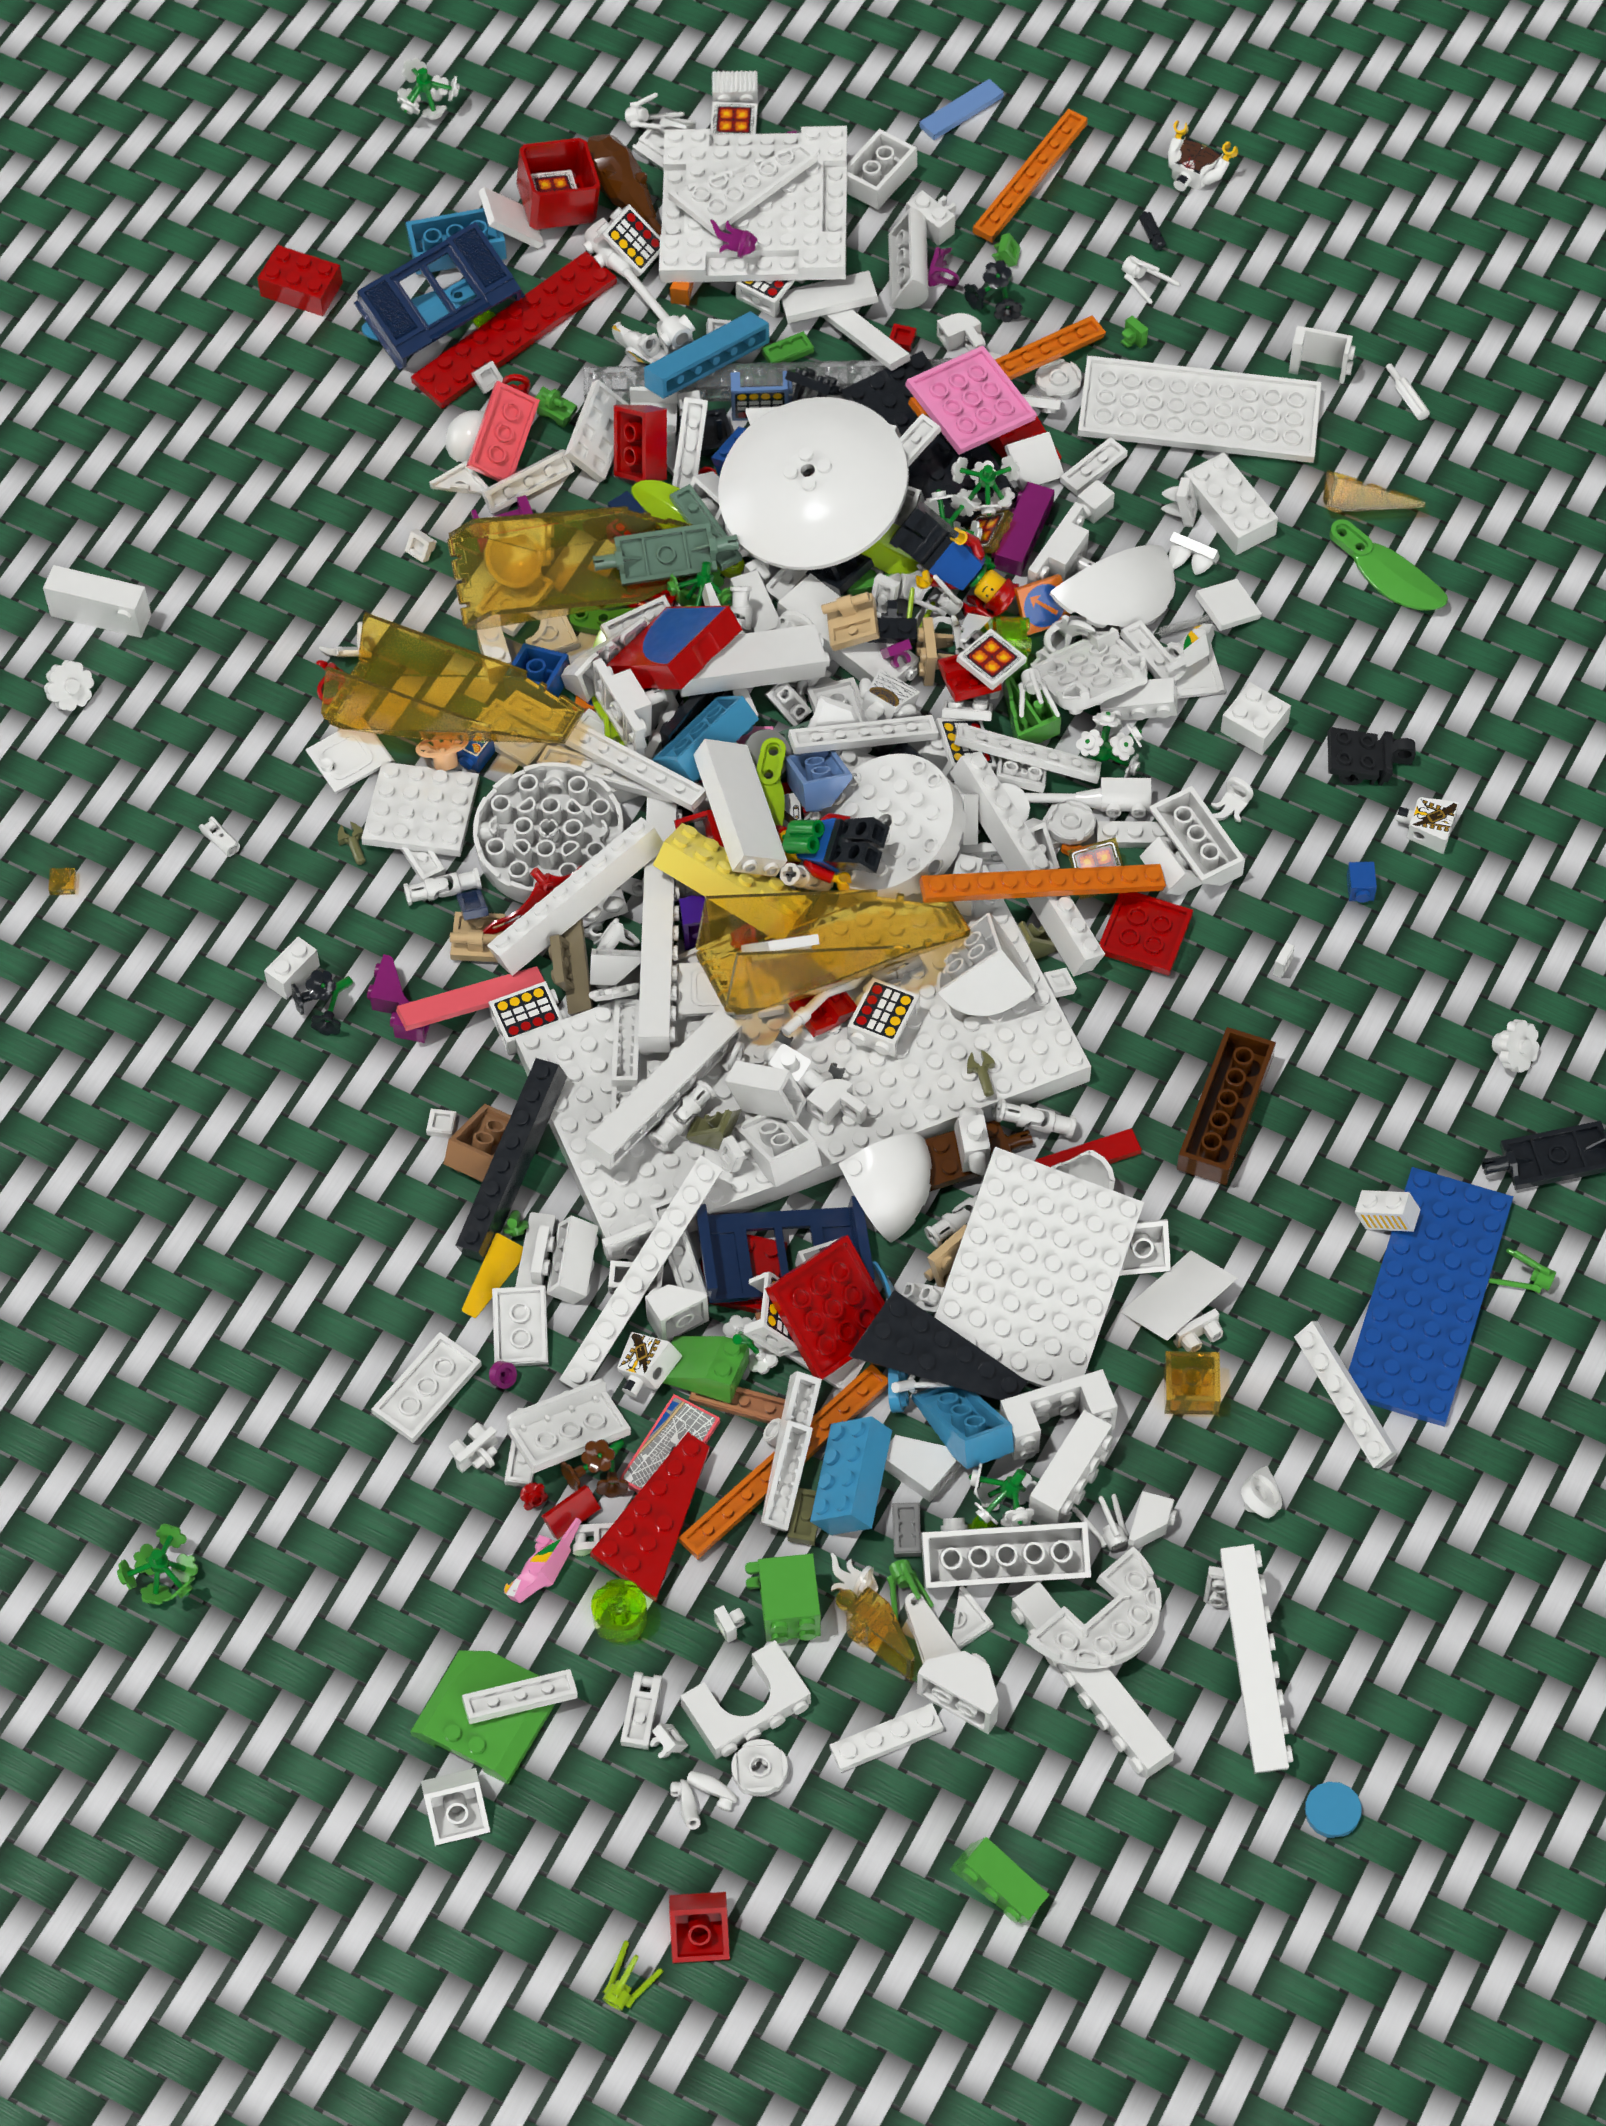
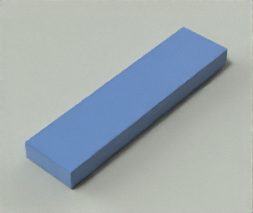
M988 79L921 120L919 127L930 138L935 140L1002 99L1004 92Z

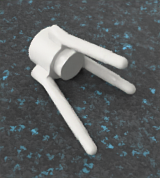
M653 93L637 102H631L630 108L626 109L625 119L631 128L662 129V125L645 122L649 119H661V117H683L684 113L649 114L648 110L641 105L658 96L657 93Z
M1133 255L1129 256L1123 263L1122 271L1126 273L1124 279L1129 281L1149 304H1152L1153 301L1134 278L1140 279L1144 276L1145 272H1148L1169 283L1180 286V282L1160 273L1158 267L1139 260Z
M920 563L917 564V568L921 572L927 570ZM934 575L933 579L941 587L937 589L942 593L937 601L939 607L918 599H914V603L934 611L940 616H946V614L955 616L961 610L963 601L955 596L937 575Z
M1036 668L1023 671L1021 673L1022 682L1018 684L1020 691L1019 717H1024L1025 692L1036 694L1039 704H1043L1041 690L1055 716L1060 717L1057 706L1046 687L1045 680L1041 679L1040 671Z
M1112 1494L1111 1498L1118 1524L1114 1522L1104 1497L1099 1496L1098 1498L1109 1525L1103 1528V1536L1084 1514L1073 1505L1072 1511L1082 1522H1087L1088 1529L1098 1539L1102 1548L1108 1546L1110 1551H1115L1128 1544L1129 1534L1125 1528L1116 1494Z

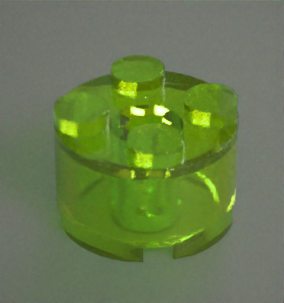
M993 617L992 630L1025 655L1028 660L1027 652H1031L1032 647L1031 638H1027V632H1029L1030 628L1029 617Z
M625 1579L610 1580L606 1582V1585L600 1589L598 1588L592 1597L593 1624L601 1638L614 1643L635 1641L640 1637L646 1627L648 1613L646 1597L636 1584Z

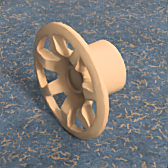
M442 733L421 741L415 750L421 757L432 758L436 770L447 771L458 766L457 752L468 745L469 739L461 733ZM444 737V741L440 743L438 739Z

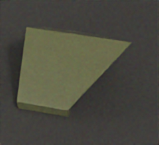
M1024 921L1017 924L1035 960L1057 952L1043 926L1036 928L1033 923L1027 926Z
M728 1109L722 1114L718 1111L713 1116L705 1114L704 1118L695 1116L686 1139L719 1150L723 1138L731 1136L741 1109L734 1111Z

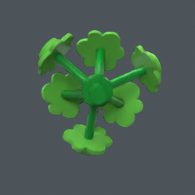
M706 561L702 562L701 572L697 573V578L678 584L676 577L670 574V581L667 582V590L671 596L676 597L677 603L681 606H701L704 586L710 582L721 606H732V591H730V587L724 588L722 591L719 589L724 585V578L720 576L721 571L718 569L717 572L711 573L712 563ZM694 584L691 590L684 588ZM699 588L698 597H697V595H695L694 593H695L696 590Z
M162 1524L156 1531V1536L160 1538V1543L163 1545L161 1550L159 1548L153 1549L150 1544H144L140 1547V1552H135L133 1555L136 1561L134 1569L129 1567L125 1559L118 1564V1578L123 1585H127L128 1589L137 1586L134 1578L135 1574L144 1572L147 1575L154 1574V1583H150L147 1587L141 1589V1599L145 1603L160 1605L163 1601L172 1600L177 1595L181 1599L185 1595L189 1596L190 1591L193 1589L190 1583L195 1580L192 1576H195L198 1572L195 1557L192 1555L187 1556L182 1553L178 1555L176 1562L168 1560L166 1552L169 1546L172 1545L174 1548H179L181 1544L187 1541V1537L181 1533L178 1527L168 1524ZM165 1572L179 1588L173 1595L169 1592V1587L160 1586L161 1573Z

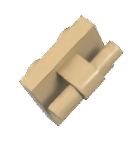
M865 592L855 596L849 594L837 598L834 602L821 605L823 614H827L830 647L833 651L880 638L876 601L872 593Z
M455 912L453 932H450L451 960L498 962L487 945L502 932L484 934L482 930L494 920L504 918L506 915L489 913V916L464 921L461 912ZM505 922V923H503V924H500V925H497V926H494V927H493V928H496V927H499V926H502V925H504V924H506V922Z
M967 1225L962 1226L927 1257L930 1268L924 1273V1276L929 1281L935 1278L938 1287L944 1288Z

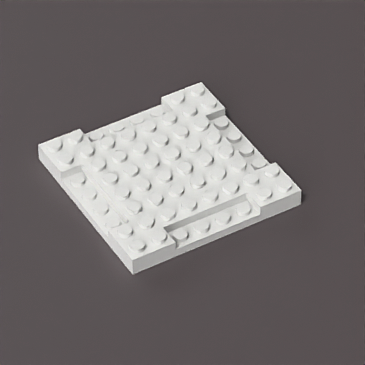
M847 126L801 127V133L711 135L710 129L664 130V178L659 255L660 283L846 279ZM799 143L806 145L818 157L816 163L731 224L733 228L748 230L758 239L755 244L756 250L748 255H744L743 258L737 257L738 252L728 249L720 253V247L729 243L713 235L669 199L668 192L682 191L687 189L689 184L695 182L697 185L709 181V178L713 175L740 165L744 167L754 164L756 159L762 157L765 160L775 156L777 151ZM727 228L722 231L725 233H731L727 230Z

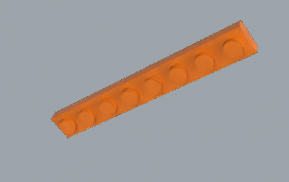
M1068 109L976 222L972 233L993 242L1085 128L1088 118Z

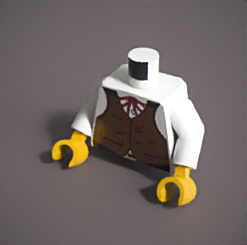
M1175 121L1173 127L1176 135L1172 137L1168 150V164L1172 169L1171 177L1175 180L1173 183L1174 187L1179 191H1184L1187 186L1201 190L1205 185L1219 181L1230 164L1229 159L1238 155V148L1234 146L1233 150L1228 152L1231 143L1226 142L1222 147L1225 153L1223 156V153L1185 137L1182 140V135L1188 132L1187 123H1185L1184 129L1179 131L1177 130L1179 121Z

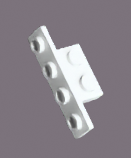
M530 1213L529 1227L526 1230L515 1287L542 1286L545 1275H549L551 1261L548 1260L549 1252L554 1251L555 1237H553L556 1221L555 1215Z

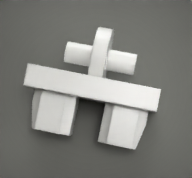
M788 682L776 684L765 693V696L792 727L798 725L812 712L810 707Z
M907 1282L901 1295L927 1313L935 1315L944 1288Z
M1216 1309L1204 1315L1200 1311L1175 1334L1176 1339L1173 1340V1343L1177 1348L1183 1346L1189 1354H1193L1202 1347L1199 1336L1205 1334L1210 1342L1220 1339L1223 1335V1330L1218 1322L1220 1314Z
M477 1422L468 1431V1436L473 1440L472 1443L467 1446L460 1439H457L449 1446L450 1453L456 1461V1467L461 1473L471 1465L476 1469L483 1464L487 1468L494 1466V1461L491 1457L497 1453L494 1446L498 1443V1440L495 1436L497 1431L492 1426L487 1429Z

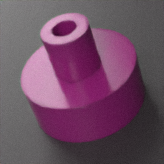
M497 1361L489 1371L490 1382L502 1389L510 1388L517 1378L516 1367L506 1361Z

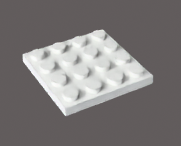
M382 762L361 838L362 845L401 850L402 848H408L410 851L425 853L433 851L435 854L460 857L480 780L479 774Z

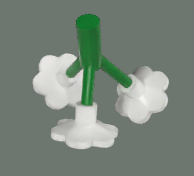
M731 1316L730 1321L722 1327L723 1333L726 1337L732 1338L734 1344H746L753 1351L749 1357L751 1361L749 1368L752 1372L758 1371L760 1374H766L770 1368L777 1365V1355L763 1346L756 1347L752 1343L753 1340L744 1335V1325L752 1322L749 1317Z

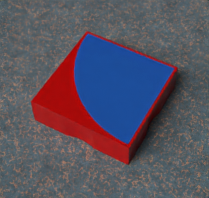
M729 606L666 607L606 666H610L614 674L631 669L642 689L681 690L704 668L710 659L719 653L743 629Z

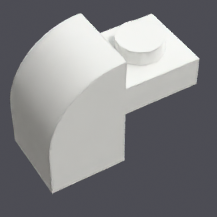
M957 313L937 320V336L947 351L965 345L968 351L982 345L986 346L985 340L981 335V322L974 316Z
M843 1079L824 1081L806 1098V1111L826 1125L839 1111L860 1125L867 1118V1105L865 1101L857 1095L853 1096V1084Z

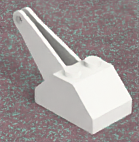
M910 1593L905 1599V1610L923 1664L918 1671L917 1694L989 1735L997 1722L999 1704L989 1664L978 1654L973 1653L971 1655L966 1651H960L923 1596L921 1595V1598L918 1600L913 1593Z

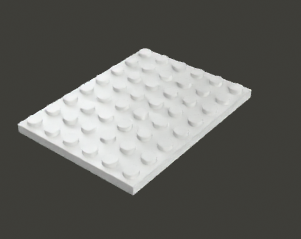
M995 1147L934 1317L1030 1384L1043 1388L1085 1375L1144 1202Z

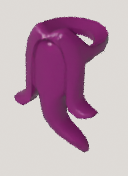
M713 219L710 220L716 236L720 240L729 243L720 247V253L728 249L738 252L737 257L743 258L744 255H748L756 250L755 244L758 239L748 230L733 228L729 221H727L726 228L731 233H725L720 230Z
M951 247L935 248L928 270V286L933 287L940 283L949 286H957L959 284L960 277L954 271L943 268L947 265L944 257L951 252ZM942 272H946L954 276L955 279H947L940 275Z

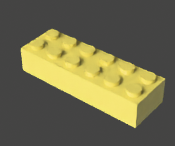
M684 823L664 841L653 863V866L776 940L788 938L802 921L812 901L804 893L790 888L777 877L733 872L725 848L720 846L716 840L705 837L697 832L694 827Z

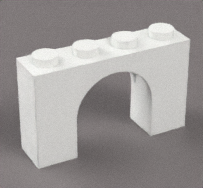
M776 1640L752 1653V1665L770 1692L768 1702L757 1713L749 1716H736L726 1712L718 1704L705 1682L680 1696L682 1708L715 1759L721 1756H730L741 1744L758 1739L763 1731L770 1727L771 1729L779 1727L784 1723L785 1718L792 1714L798 1715L804 1712L809 1707V1704H811L810 1691Z

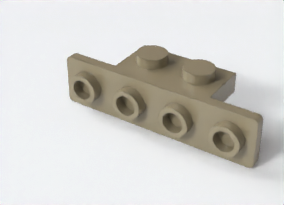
M581 918L561 936L559 934L550 936L551 946L548 948L549 956L553 962V970H551L552 980L554 984L566 992L568 1014L571 1016L593 1009L592 999L589 998L591 985L583 918Z

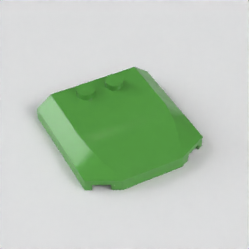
M459 1650L410 1733L411 1736L433 1747L438 1745L483 1768L484 1773L509 1784L555 1704L469 1724L462 1702V1695L539 1677V1675L491 1651Z

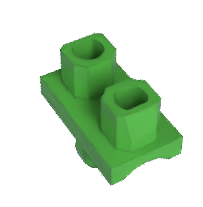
M543 386L535 397L540 400L537 414L552 418L562 428L571 421V416L578 410L577 405L561 397V393L557 389L549 390Z

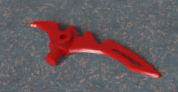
M534 868L530 875L537 882L527 901L518 910L504 918L494 920L482 931H484V934H496L506 930L520 917L502 926L493 927L519 915L523 916L573 873L566 876H554L550 873L544 875L539 868Z

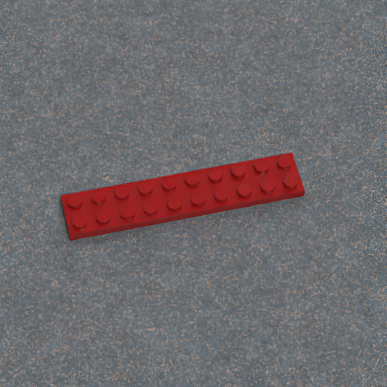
M585 251L526 293L524 298L515 301L413 374L411 382L443 409L477 384L471 373L490 361H493L497 369H499L617 284V277L607 268H601L594 257Z

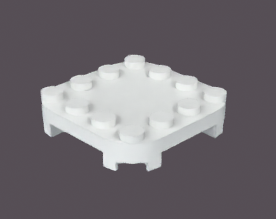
M1113 627L1110 631L1088 632L1087 638L1051 654L1041 649L1036 652L1037 658L1030 664L1031 668H1036L1040 671L1041 679L1045 680L1046 687L1053 701L1060 707L1069 710V713L1072 715L1080 714L1084 709L1100 705L1113 697L1123 695L1127 691L1137 686L1145 685L1148 682L1144 654L1142 651L1139 653L1134 652L1120 639L1119 631Z

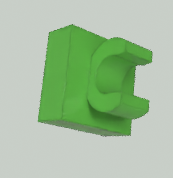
M1010 233L1003 234L1000 243L994 245L998 253L992 254V257L996 262L999 260L1004 261L1008 267L1016 266L1021 247Z
M1133 315L1125 320V330L1121 334L1125 338L1121 340V343L1127 348L1133 344L1142 348L1147 344L1148 328Z

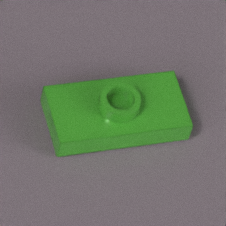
M804 331L762 348V354L772 369L814 353V347Z

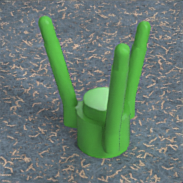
M1507 1248L1506 1252L1534 1269L1529 1279L1534 1283L1528 1284L1489 1278L1488 1283L1528 1289L1540 1294L1541 1289L1549 1290L1556 1271L1537 1263L1518 1250L1514 1251Z
M907 1559L892 1563L889 1566L891 1575L886 1578L890 1588L894 1629L899 1628L896 1585L899 1588L910 1586L916 1599L919 1600L922 1595L930 1608L934 1606Z

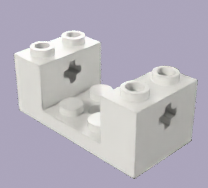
M1103 1369L1013 1396L1000 1402V1414L1012 1424L1014 1452L1011 1453L1013 1461L1020 1458L1027 1460L1034 1457L1036 1453H1039L1041 1435L1039 1424L1047 1422L1051 1417L1058 1415L1068 1416L1077 1409H1079L1081 1414L1085 1410L1111 1424L1112 1430H1114L1118 1408Z

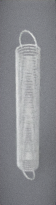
M1206 614L1205 617L1198 616L1196 620L1192 618L1190 621H1181L1180 625H1178L1179 623H1174V626L1167 625L1168 627L1163 629L1164 627H1159V632H1161L1159 635L1167 631L1166 635H1170L1169 632L1171 630L1176 633L1180 632V630H1187V628H1194V626H1199L1203 621L1204 623L1202 624H1209L1207 621L1211 618Z

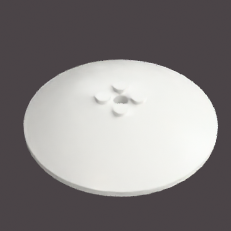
M814 397L793 401L757 419L733 444L724 461L719 478L718 499L720 511L731 535L737 534L738 540L736 541L749 554L765 563L792 570H815L835 566L869 549L888 531L896 520L905 501L908 489L909 469L903 445L891 425L875 411L862 404L833 397ZM805 470H815L811 476H803Z

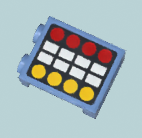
M783 371V386L740 387V372L730 373L732 421L748 420L746 408L780 407L790 403L793 397L792 381L785 379L787 371Z

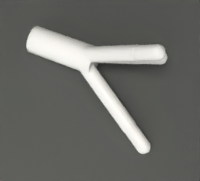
M910 1375L907 1380L894 1382L891 1385L894 1393L910 1391L912 1394L918 1393L915 1388L950 1387L949 1385L937 1382H916L914 1380L916 1376Z

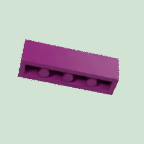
M1027 482L1024 490L1019 491L1016 500L1017 506L1012 508L1009 513V524L1002 528L1000 534L1001 542L999 545L995 544L992 551V558L995 559V569L1022 576L1054 505V489Z

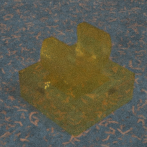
M75 868L50 869V895H75L77 875Z

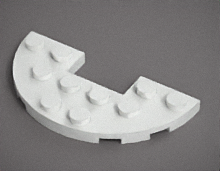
M1133 1546L1100 1574L1096 1581L1114 1597L1109 1604L1086 1624L1082 1623L1064 1606L1032 1633L1026 1643L1054 1661L1078 1668H1107L1133 1658L1141 1652L1152 1638L1158 1626L1160 1610L1162 1608L1160 1588L1156 1586L1153 1578L1154 1572L1150 1565Z

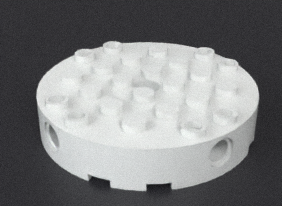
M911 754L880 756L852 770V780L832 806L823 808L820 814L821 818L828 813L851 816L850 819L874 817L890 827L883 849H879L882 851V856L877 873H868L865 870L835 872V875L841 872L849 873L852 883H848V893L866 902L881 901L885 904L903 901V897L913 893L916 895L921 893L919 884L921 876L943 875L948 870L960 850L959 842L966 828V813L963 810V800L957 788L930 761Z
M560 762L528 765L523 767L524 770L513 775L509 773L493 785L490 793L481 800L473 823V837L477 857L486 878L498 891L507 897L525 903L537 882L530 875L534 868H539L544 875L547 873L554 876L569 875L580 865L583 866L595 854L625 831L622 810L612 789L600 777L596 778L582 767Z

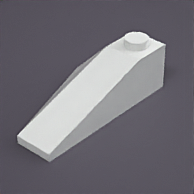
M643 618L639 619L576 658L571 665L564 669L561 675L565 688L588 703L594 696L593 661L602 658L607 665L648 626L646 620Z

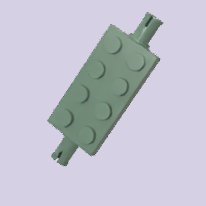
M710 523L614 537L616 551L613 554L593 556L594 569L597 571L616 568L619 570L622 586L670 579V574H673L676 578L697 575L698 572H701L702 562L704 561L712 563L711 573L718 571L716 563L718 552L739 550V544L736 541L738 538L737 534L715 538V536H712Z

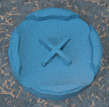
M1340 1782L1319 1784L1309 1793L1306 1800V1819L1309 1826L1316 1833L1326 1838L1344 1837L1356 1829L1361 1818V1803L1358 1795L1349 1786Z

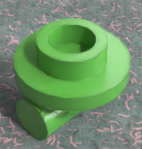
M513 1210L510 1213L507 1224L503 1226V1232L512 1237L525 1233V1229L529 1227L528 1221H520L521 1213L518 1210Z

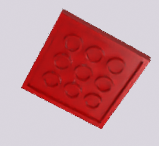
M848 1235L842 1236L765 1288L812 1376L822 1380L853 1359L848 1356L885 1304Z

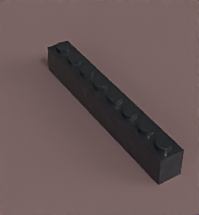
M536 1058L456 1242V1247L466 1257L483 1262L495 1234H500L568 1077L559 1064Z

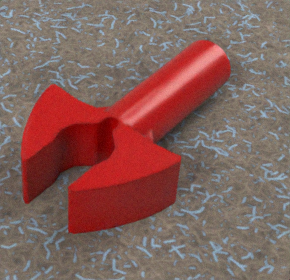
M967 595V602L974 606L970 607L963 602L961 610L965 618L968 613L992 617L993 626L998 628L1002 625L1003 620L994 616L993 613L983 608L985 603L975 595Z

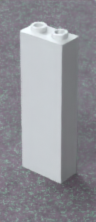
M811 573L778 601L777 614L779 617L787 610L797 611L808 617L816 625L818 634L821 633L823 636L825 652H828L829 657L859 681L863 678H868L872 683L880 669L903 682L911 681L919 671V657L910 650L905 652L910 655L911 662L905 664L903 658L899 656L897 658L899 667L897 668L891 666V657L883 659L880 650L896 643L865 642L833 651L830 647L827 614H823L821 605L834 602L840 596Z
M815 624L738 634L719 653L710 659L688 684L679 690L680 695L685 697L825 677L826 667H829L830 660L828 652L823 650V636L821 633L818 634Z
M704 739L693 756L732 871L776 877L787 862V858L748 745Z

